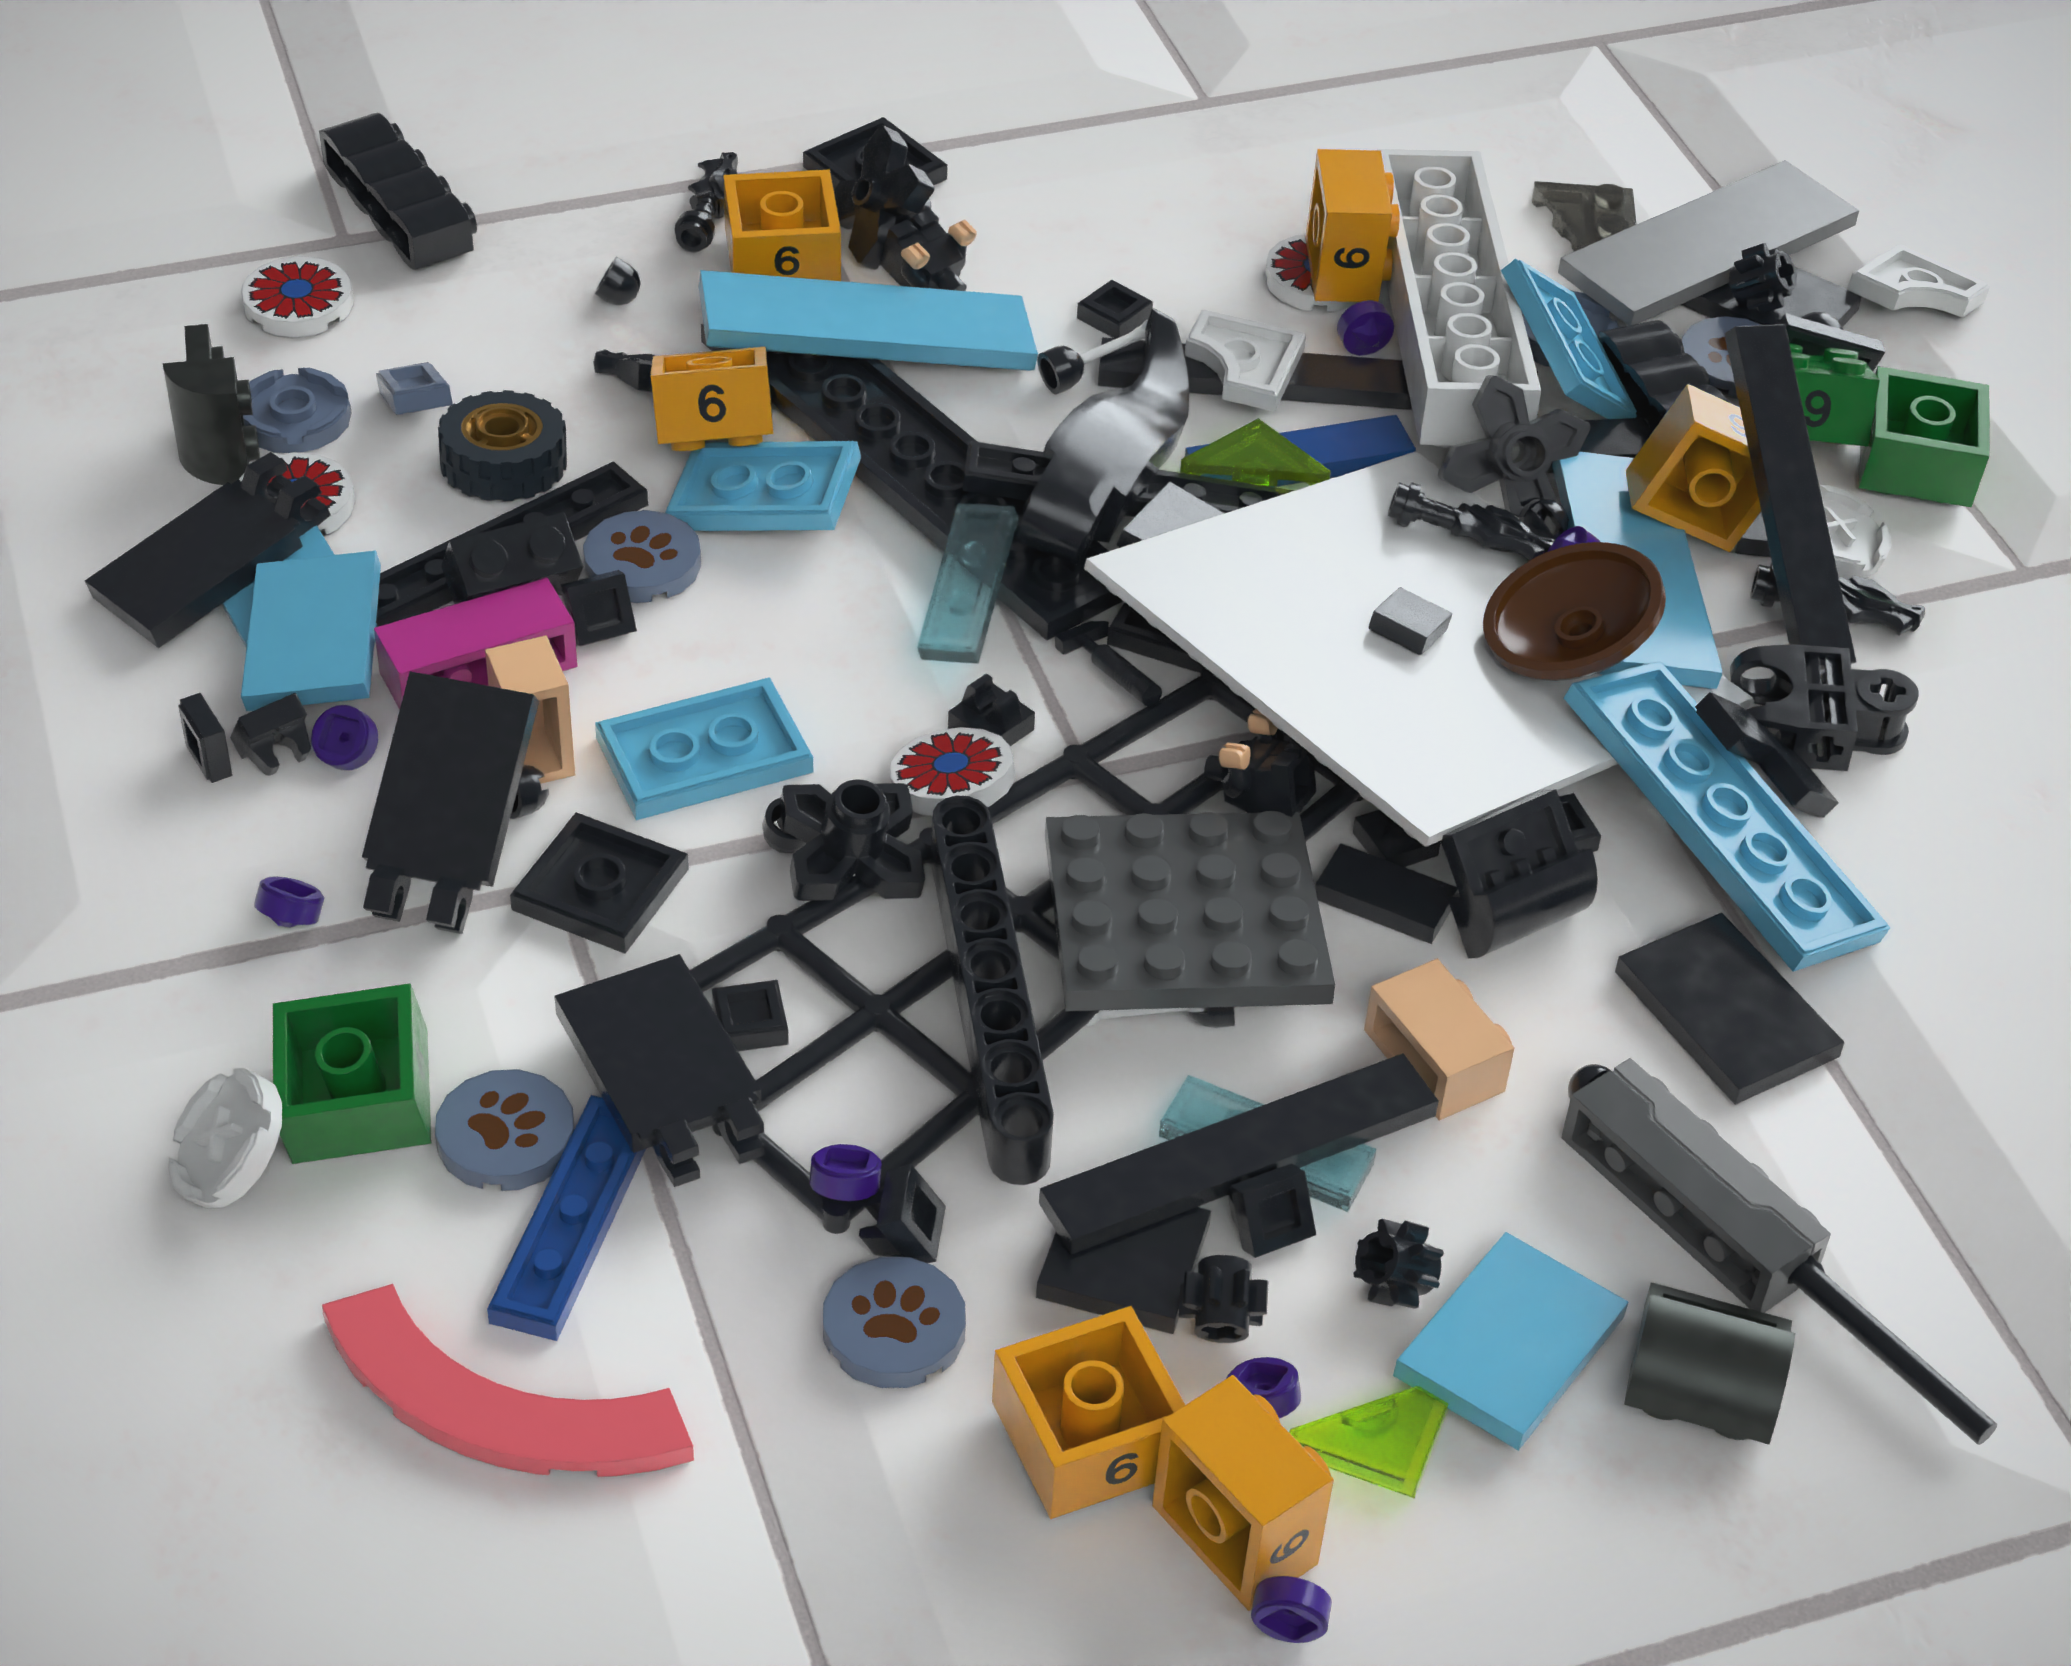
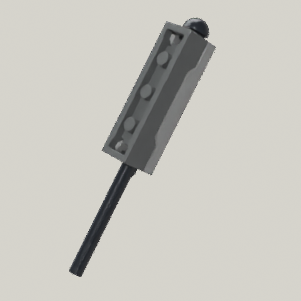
M1631 1058L1614 1067V1071L1602 1065L1590 1064L1581 1067L1572 1075L1568 1084L1570 1103L1561 1138L1749 1309L1765 1313L1798 1290V1288L1801 1289L1977 1445H1981L1990 1438L1996 1430L1998 1423L1825 1274L1821 1262L1831 1233L1821 1225L1817 1217L1808 1209L1798 1205L1769 1179L1763 1169L1754 1163H1750L1719 1136L1716 1129L1709 1122L1700 1119L1671 1094L1661 1080L1648 1074Z

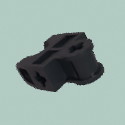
M1794 644L1757 646L1740 653L1730 666L1731 682L1753 697L1754 704L1762 705L1749 708L1746 711L1764 727L1779 730L1775 736L1802 758L1810 768L1848 771L1853 751L1887 755L1901 750L1906 744L1909 729L1905 721L1907 714L1916 707L1919 697L1916 684L1908 676L1894 670L1851 669L1849 648ZM1819 659L1824 660L1825 672L1822 675ZM1754 667H1764L1774 672L1771 678L1748 679L1742 676L1745 671ZM1886 684L1884 695L1882 697L1881 694H1879L1881 685ZM1882 726L1885 729L1883 740H1878ZM1820 741L1822 743L1823 756H1818L1817 743Z

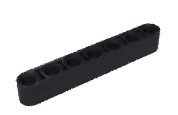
M957 795L945 798L933 810L931 866L988 1163L992 1172L1000 1180L1013 1185H1027L1040 1180L1050 1168L1054 1112L991 815L987 806L980 800L970 796Z

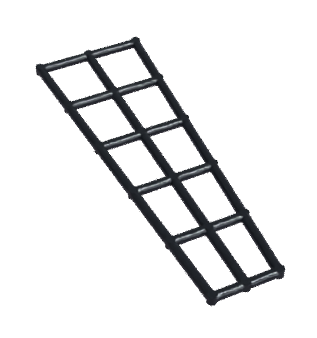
M1203 668L1199 677L1162 697L1158 702L1143 708L1081 745L1067 746L1062 756L1013 783L1007 794L990 807H987L991 815L992 824L1069 779L1080 780L1125 815L1142 813L1152 815L1188 814L1223 789L1222 782L1207 780L1205 774L1202 773L1159 804H1152L1098 763L1207 699L1217 701L1245 722L1248 721L1250 714H1254L1253 711L1256 708L1241 696L1235 694L1229 686L1207 668ZM1277 729V738L1280 741H1290L1292 739L1284 731ZM1315 757V771L1335 786L1300 814L1305 841H1308L1353 802L1364 800L1358 791L1327 766L1318 762ZM932 827L923 829L919 834V838L908 844L921 852L923 864L926 862L931 863ZM853 875L833 900L808 901L786 915L771 916L766 923L767 926L690 969V972L702 992L773 951H782L855 1011V1013L756 1080L761 1089L762 1108L757 1109V1111L763 1109L874 1031L883 1034L957 1095L954 1100L881 1159L882 1167L879 1189L881 1191L884 1188L887 1170L909 1164L916 1167L973 1118L979 1115L971 1072L899 1014L953 977L947 949L880 995L874 994L803 936L809 930L875 893L872 888L856 875ZM1050 879L1025 896H1017L1006 887L1015 933L1023 932L1059 960L1056 927L1042 915L1053 907ZM1064 1008L1037 1030L1042 1060L1046 1059L1088 1024L1100 1010L1065 1011ZM712 1125L714 1133L722 1137L718 1125ZM764 1132L757 1134L765 1145V1155L752 1160L822 1220L826 1231L833 1234L847 1231L851 1220L865 1209L866 1199L842 1201L830 1199L816 1193L809 1183L810 1172Z

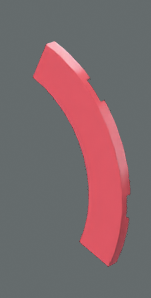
M393 1284L322 1304L324 1321L333 1342L350 1371L363 1387H369L374 1394L393 1409V1415L402 1423L429 1440L461 1455L498 1467L538 1475H549L550 1470L554 1469L597 1471V1477L622 1476L656 1471L694 1461L693 1444L670 1388L636 1396L592 1400L553 1398L527 1393L482 1377L447 1356L415 1325L403 1307Z

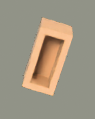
M547 635L485 649L489 686L534 694L539 700L524 765L533 766L543 772L545 777L539 779L540 784L575 776L569 685Z
M1438 958L1371 986L1364 1031L1387 1059L1404 1053L1439 1100L1435 1116L1439 1121L1505 1092L1515 1049L1510 1037L1502 1026L1494 1024L1474 1001L1466 984L1459 979H1455Z

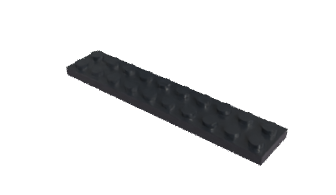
M701 324V342L711 351L730 350V348L707 346L704 324ZM766 351L771 403L815 441H857L861 459L855 475L1044 639L1049 640L1055 637V635L1069 630L1123 602L1121 598L1111 593L1104 584L1084 569L1087 558L1109 552L1101 543L1093 541L1082 563L1079 566L1016 541L1024 516L1025 500L962 491L968 442L978 441L880 360Z

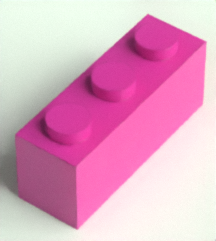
M548 578L374 628L379 672L399 710L410 671L489 686L485 649L547 635L562 671L578 667L574 621Z

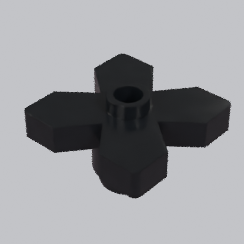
M883 125L877 128L863 148L861 177L855 180L839 181L834 188L840 226L848 230L852 229L848 248L858 263L874 270L880 266L889 228L907 219L911 221L913 216L931 209L932 206L929 198L935 189L923 170L910 164L905 165L908 146L898 132Z
M1486 376L1472 403L1486 438L1451 446L1438 471V477L1468 493H1473L1499 480L1505 510L1519 518L1525 505L1535 499L1555 501L1556 495L1546 475V471L1551 462L1578 455L1591 429V425L1563 409H1555L1529 422L1523 389L1498 376ZM1517 442L1520 451L1518 456L1512 460V448ZM1542 508L1536 514L1545 521L1547 513Z
M855 779L842 783L832 794L820 784L783 786L779 805L783 831L806 843L805 846L793 853L790 865L793 896L796 900H833L854 874L884 899L919 898L921 896L925 881L921 852L896 839L910 828L913 815L909 788L906 784H874L866 780Z

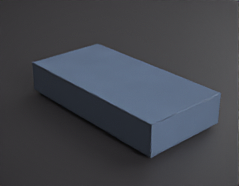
M429 362L379 370V373H376L379 393L396 415L453 405L450 385Z

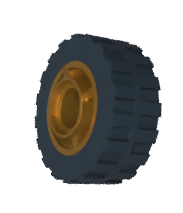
M503 390V392L487 391L481 392L480 395H470L462 398L461 402L454 403L447 408L448 412L445 415L442 414L439 420L440 427H438L441 472L443 477L448 478V484L453 488L457 487L462 490L463 494L470 497L472 495L477 496L481 500L514 501V499L535 497V494L542 491L546 492L552 488V484L562 479L563 470H566L567 467L565 420H562V413L559 409H554L551 406V402L544 398L541 400L533 394L526 392L524 394L515 393L512 390Z

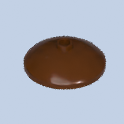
M1588 542L1564 546L1526 562L1502 581L1490 597L1484 612L1483 631L1485 639L1496 660L1510 671L1519 675L1555 681L1587 677L1607 670L1625 660L1651 636L1664 613L1666 603L1665 587L1655 564L1635 549L1608 542Z

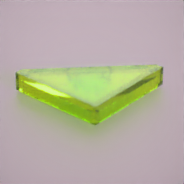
M1259 418L1182 458L1180 473L1198 476L1202 474L1232 476V481L1275 487L1278 480L1301 481L1311 486L1329 480L1331 474L1329 469Z
M1415 1386L1292 1428L1289 1433L1303 1447L1308 1446L1314 1449L1323 1458L1328 1468L1415 1498L1449 1411L1448 1403L1423 1388Z

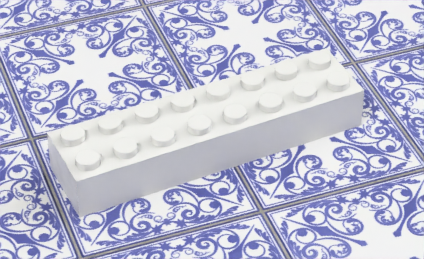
M1377 149L1382 153L1385 172L1393 173L1394 192L1392 204L1399 205L1398 235L1388 239L1387 248L1392 250L1393 263L1391 279L1386 281L1419 445L1449 448L1453 445L1486 438L1472 403L1485 377L1488 375L1498 376L1522 388L1529 422L1536 419L1541 387L1521 309L1501 272L1509 264L1481 152Z

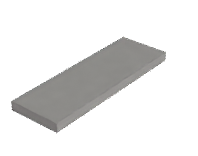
M1784 160L1567 254L1560 259L1558 273L1628 326L1635 325L1729 283V273L1735 267L1734 262L1743 259L1741 250L1766 243L1768 250L1778 248L1779 252L1783 251L1791 255L1855 226L1860 210Z

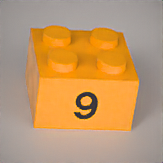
M1317 149L1305 235L1315 301L1361 302L1373 300L1379 302L1382 281H1390L1392 250L1387 248L1389 237H1397L1400 213L1399 205L1392 204L1394 192L1393 173L1385 172L1382 153L1379 150Z
M830 170L723 175L725 232L731 273L841 281V229Z
M765 346L653 356L651 384L658 444L671 443V450L692 451L704 448L706 446L705 440L728 438V444L731 446H749L763 442L762 435L773 434Z
M1687 384L1626 469L1631 509L1671 527L1683 529L1689 535L1731 552L1761 512L1741 411L1739 407Z
M1132 1306L995 1350L992 1403L1050 1519L1155 1484L1162 1420L1185 1406V1403Z
M1231 1375L1162 1420L1152 1507L1242 1605L1250 1611L1252 1610L1256 1586L1261 1581L1277 1576L1299 1578L1318 1565L1334 1479L1323 1458L1311 1447H1303L1280 1424L1279 1417L1272 1405L1264 1397L1257 1394L1252 1395L1234 1375Z

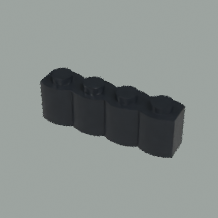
M374 113L319 130L322 159L329 174L338 185L346 188L355 205L364 214L369 215L378 232L387 241L393 243L402 260L410 268L416 270L474 250L472 234L477 232V222L471 207L466 202L461 203L452 194L447 180L441 175L437 176L428 167L423 153L419 149L414 150L404 140V136L396 123L390 124L382 114Z
M1655 320L1599 331L1598 339L1637 411V417L1635 418H1643L1649 436L1687 384L1731 403L1716 387L1710 385L1709 376L1705 368L1700 366L1691 355L1684 352L1681 338L1663 321Z

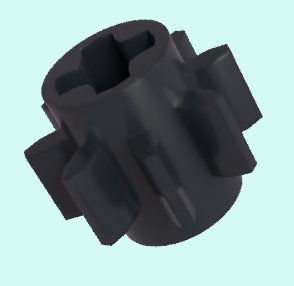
M1766 243L1741 250L1743 259L1735 261V267L1729 273V285L1736 301L1741 305H1747L1748 309L1758 307L1761 314L1785 307L1783 298L1791 296V291L1797 285V272L1791 257L1786 252H1779L1778 248L1768 250Z
M1382 1218L1378 1220V1231L1368 1234L1363 1240L1359 1239L1357 1243L1358 1249L1355 1256L1356 1270L1353 1272L1354 1278L1362 1279L1364 1282L1372 1285L1367 1299L1370 1302L1390 1307L1396 1304L1412 1309L1419 1308V1296L1427 1294L1433 1288H1438L1440 1285L1438 1281L1442 1268L1440 1258L1444 1255L1442 1249L1425 1243L1429 1234V1227L1407 1220L1401 1224Z
M1231 1255L1205 1257L1198 1263V1273L1188 1271L1184 1273V1283L1180 1284L1178 1316L1187 1319L1195 1318L1194 1332L1201 1339L1217 1343L1243 1341L1249 1336V1325L1262 1326L1263 1315L1267 1314L1268 1280L1261 1279L1252 1280V1264L1243 1258Z

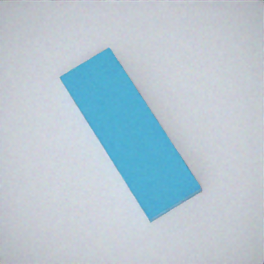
M700 270L698 289L706 345L709 347L741 349L765 346L766 351L1026 371L1035 370L1038 352L1024 301L1020 295Z
M1579 452L1577 456L1553 461L1552 467L1560 502L1569 519L1567 530L1575 526H1581L1597 537L1600 542L1620 544L1641 552L1655 564L1665 587V609L1654 632L1628 658L1600 672V674L1606 675L1661 661L1681 685L1717 689L1723 671L1685 530L1671 527L1631 509L1626 469L1634 458Z
M1661 661L1571 684L1564 696V700L1793 972L1882 941L1890 930L1887 922L1747 760L1728 751L1696 713V701Z

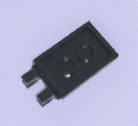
M270 452L246 466L242 481L238 479L232 484L227 482L85 580V583L93 599L157 648H160L255 581L256 565L258 563L283 561L303 547L299 537L314 526L321 524L331 515L328 507L316 499L322 493L320 487L305 475L293 482L282 476L288 470L287 466L281 458Z
M412 671L409 672L362 853V858L367 861L365 868L374 870L369 878L363 908L367 911H372L374 917L400 922L411 885V878L436 882L432 890L426 921L435 924L434 927L438 930L463 934L473 898V890L480 891L481 885L490 887L494 885L539 705V700L534 694Z
M680 954L554 995L556 1015L631 1151L635 1153L653 1146L659 1163L674 1187L700 1178V1168L692 1158L699 1155V1146L692 1132L717 1124L724 1141L739 1164L765 1155V1145L761 1138L757 1136V1134L764 1132V1122L757 1109L762 1108L761 1089Z

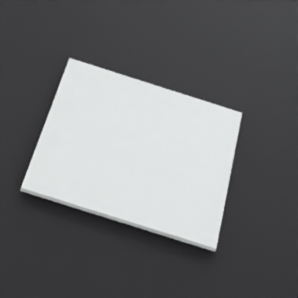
M1416 451L1086 559L1084 569L1104 584L1111 593L1117 595L1131 606L1150 625L1169 637L1185 650L1192 659L1212 672L1229 686L1235 694L1250 703L1266 716L1274 726L1288 734L1310 752L1318 762L1331 769L1358 791L1365 800L1375 805L1402 827L1409 836L1418 840L1425 847L1441 841L1443 835L1522 799L1545 790H1559L1618 764L1564 700V696L1572 683L1602 676L1600 672L1571 680L1555 681L1530 678L1519 675L1504 667L1496 660L1488 647L1483 631V617L1490 597L1502 581L1529 560L1518 552L1498 551L1489 547H1482L1476 539L1454 536L1451 534V530L1424 522L1423 520L1416 519L1415 522L1410 521L1406 527L1397 524L1398 519L1387 516L1393 494L1399 482L1410 485L1411 482L1421 485L1420 492L1425 493L1424 497L1435 502L1444 503L1447 506H1452L1453 508H1458L1462 503H1466L1469 506L1478 504L1483 508L1489 505L1474 493L1465 492L1439 479L1438 471L1440 468ZM1399 587L1453 613L1447 631L1422 655L1368 628L1373 611ZM1723 675L1717 689L1682 685L1697 704L1709 692L1732 701L1744 709L1749 708L1753 697Z

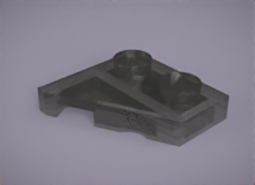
M1534 181L1531 198L1533 205L1536 208L1546 206L1552 212L1553 228L1561 237L1570 241L1573 251H1577L1637 225L1633 188H1623L1614 184L1596 186Z

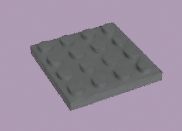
M1278 811L1260 813L1203 812L1199 814L1167 815L1142 813L1120 816L1074 815L1070 817H1046L1045 842L1065 1011L1333 1004L1335 981L1300 812H1295L1293 817Z

